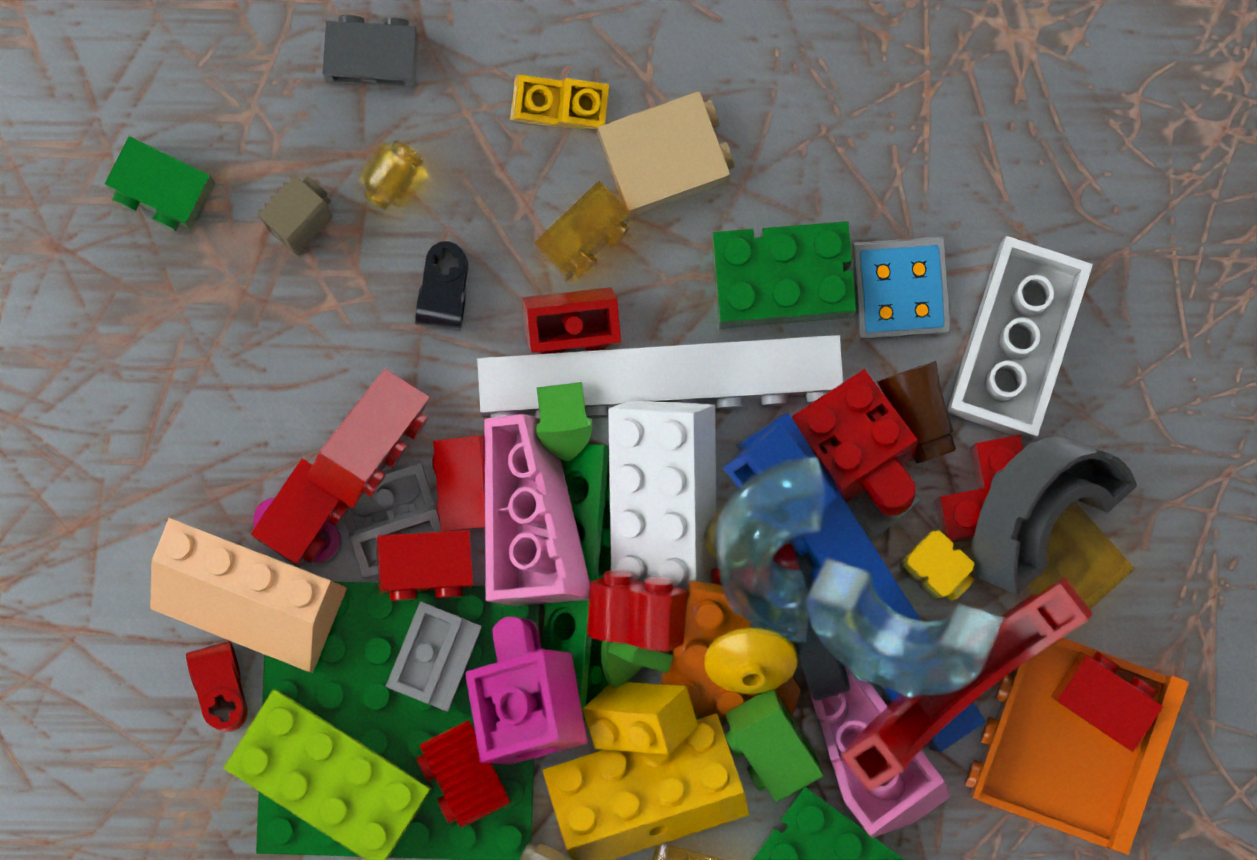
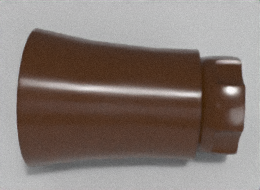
M936 361L877 381L885 397L918 439L916 458H914L916 464L956 450L953 437L950 434L954 430L946 410Z

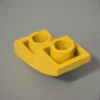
M518 74L514 80L510 121L555 127L598 129L606 121L609 84L565 78L560 81Z

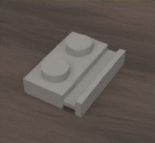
M420 601L386 687L449 712L482 626Z

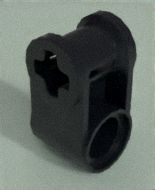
M443 241L433 245L428 251L422 285L420 286L417 299L415 325L461 331L466 301L465 288L468 274V259L457 244ZM451 252L453 259L459 263L458 268L452 267L448 275H443L440 266L435 264L436 260H443L446 253Z

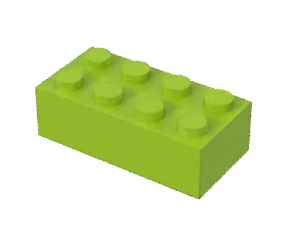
M274 689L223 767L232 775L365 860H388L432 791V788L279 690Z

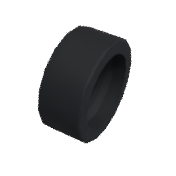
M820 608L791 617L790 624L795 646L814 700L817 701L849 691L850 685L846 667L826 609Z

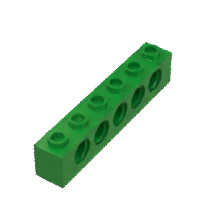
M586 444L585 448L571 461L561 459L590 582L604 577L606 571H611L609 445ZM589 600L544 604L545 616L541 649L572 653L583 720L586 721L583 708L609 685L601 664L602 640L587 636Z

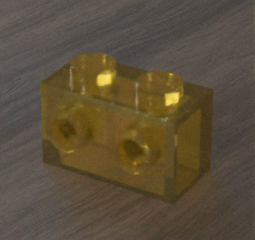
M598 181L534 242L535 251L565 282L573 275L579 279L598 261L594 256L606 244L612 248L629 232L630 228L627 224L630 222L631 212Z

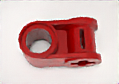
M227 641L187 652V666L192 684L197 692L204 720L211 727L223 732H233L239 729L246 721L248 707L240 681V668L232 642ZM223 699L229 704L235 705L236 709L229 712L230 720L226 722L223 718L214 715V711L221 708L220 701Z

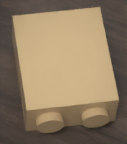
M700 91L598 127V137L628 218L729 182V169L735 167L734 160L727 142L719 144L713 129L720 126L717 113L711 100L703 102Z

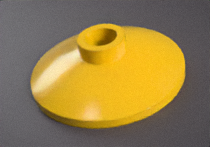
M760 628L739 629L720 636L708 647L704 658L705 670L708 677L725 690L741 694L763 693L780 687L793 676L797 668V653L795 647L787 638L774 631Z

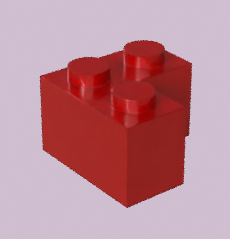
M1021 435L978 442L971 446L970 452L978 489L940 496L935 500L940 530L951 542L970 540L975 537L979 515L991 489L992 479L999 470L1004 469L1023 450Z

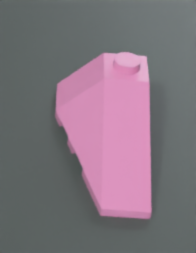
M839 644L849 679V691L816 701L809 687L808 690L822 729L843 800L869 836L874 838L916 823L949 799L951 795L946 782L921 750L904 771L871 792L867 790L843 759L841 754L887 705Z

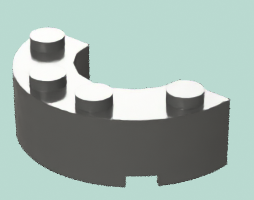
M1047 437L1028 444L1004 469L999 470L992 479L991 489L982 506L975 537L971 543V552L974 555L977 577L1018 595L1048 568L1046 551L1049 535L1056 520L1067 506L1078 500L1108 513L1137 487L1131 470L1118 457L1068 437Z

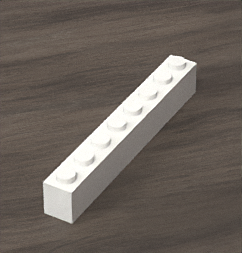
M840 335L477 358L480 413L482 417L490 416V418L536 414V418L540 419L536 387L582 382L586 418L608 416V408L630 400L692 404L716 402V409H736L744 407L743 400L761 399L762 406H782L789 404L788 397L806 396L807 403L811 404L843 383Z

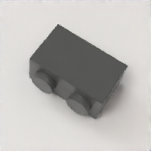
M340 15L337 17V21H326L322 72L326 83L415 88L418 51L416 26H409V21L401 18L382 19V24L364 23V18L360 16Z

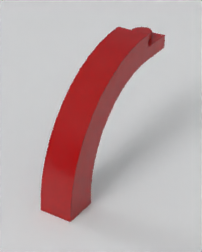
M1066 577L1037 595L1033 593L977 632L920 677L888 705L851 742L841 756L867 790L871 792L904 771L920 750L974 700L1031 657L1087 622L1093 615L1092 611Z

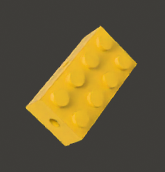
M718 714L697 719L698 727L669 755L604 749L542 769L569 857L574 860H613L749 816L744 790Z

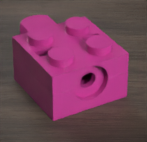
M505 617L499 620L492 630L497 663L465 672L480 762L511 765L587 744L572 653L541 649L538 627L535 621L518 617Z

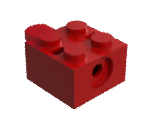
M865 369L791 416L846 503L866 491L878 509L888 516L902 514L912 506L915 499L916 484L903 466L916 458L918 439Z

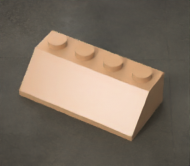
M169 518L151 561L150 609L313 673L347 588L326 578Z

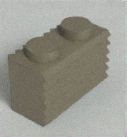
M289 176L290 182L283 183V189H277V196H271V203H265V209L258 210L259 217L267 230L296 256L333 218L328 208L331 200L326 196L327 192L309 176L303 181L297 176Z

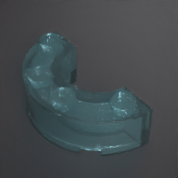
M816 458L784 461L748 480L725 504L718 518L714 534L715 555L725 597L735 614L740 613L750 621L752 628L774 631L793 642H806L810 601L802 571L785 569L774 563L772 558L774 553L786 541L801 533L818 531L821 528L825 489Z
M828 558L807 596V608L811 626L830 653L848 667L857 679L867 682L871 681L885 688L898 691L908 697L949 693L961 689L972 682L984 667L1004 620L1003 618L962 604L958 605L953 615L942 621L923 622L909 619L893 611L879 599L872 587L871 573Z

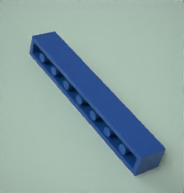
M790 414L780 415L735 445L741 452L756 438L781 423L788 434L797 441L799 448L816 470L825 477L827 484L837 495L807 525L786 538L800 557L806 554L815 568L810 572L813 581L824 595L829 592L839 606L835 610L838 620L848 633L855 631L864 645L859 649L860 654L872 671L880 670L888 682V685L884 687V691L889 700L893 702L945 657ZM974 702L943 727L923 749L928 746L930 750L942 752L984 724L986 721Z

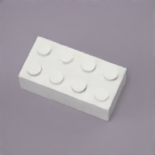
M1009 236L1003 239L1000 243L946 409L948 414L1013 436L1021 435L1022 439L1028 441L1038 437L1093 264Z
M630 400L608 408L611 570L632 573V579L644 583L645 579L648 578L670 579L673 581V587L684 590L687 589L689 580L712 584L711 570L712 568H717L715 405Z

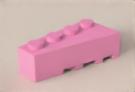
M525 414L484 419L486 601L511 606L589 600L590 581L561 459L550 453L539 440L536 425L541 423L540 419Z

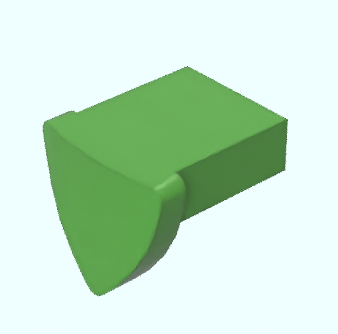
M582 382L536 387L541 422L536 425L537 436L550 453L564 461H571L585 448L593 429L591 418H586Z
M602 641L601 645L603 673L607 683L614 687H619L629 681L642 667L668 673L674 657L665 651L643 649L627 643Z

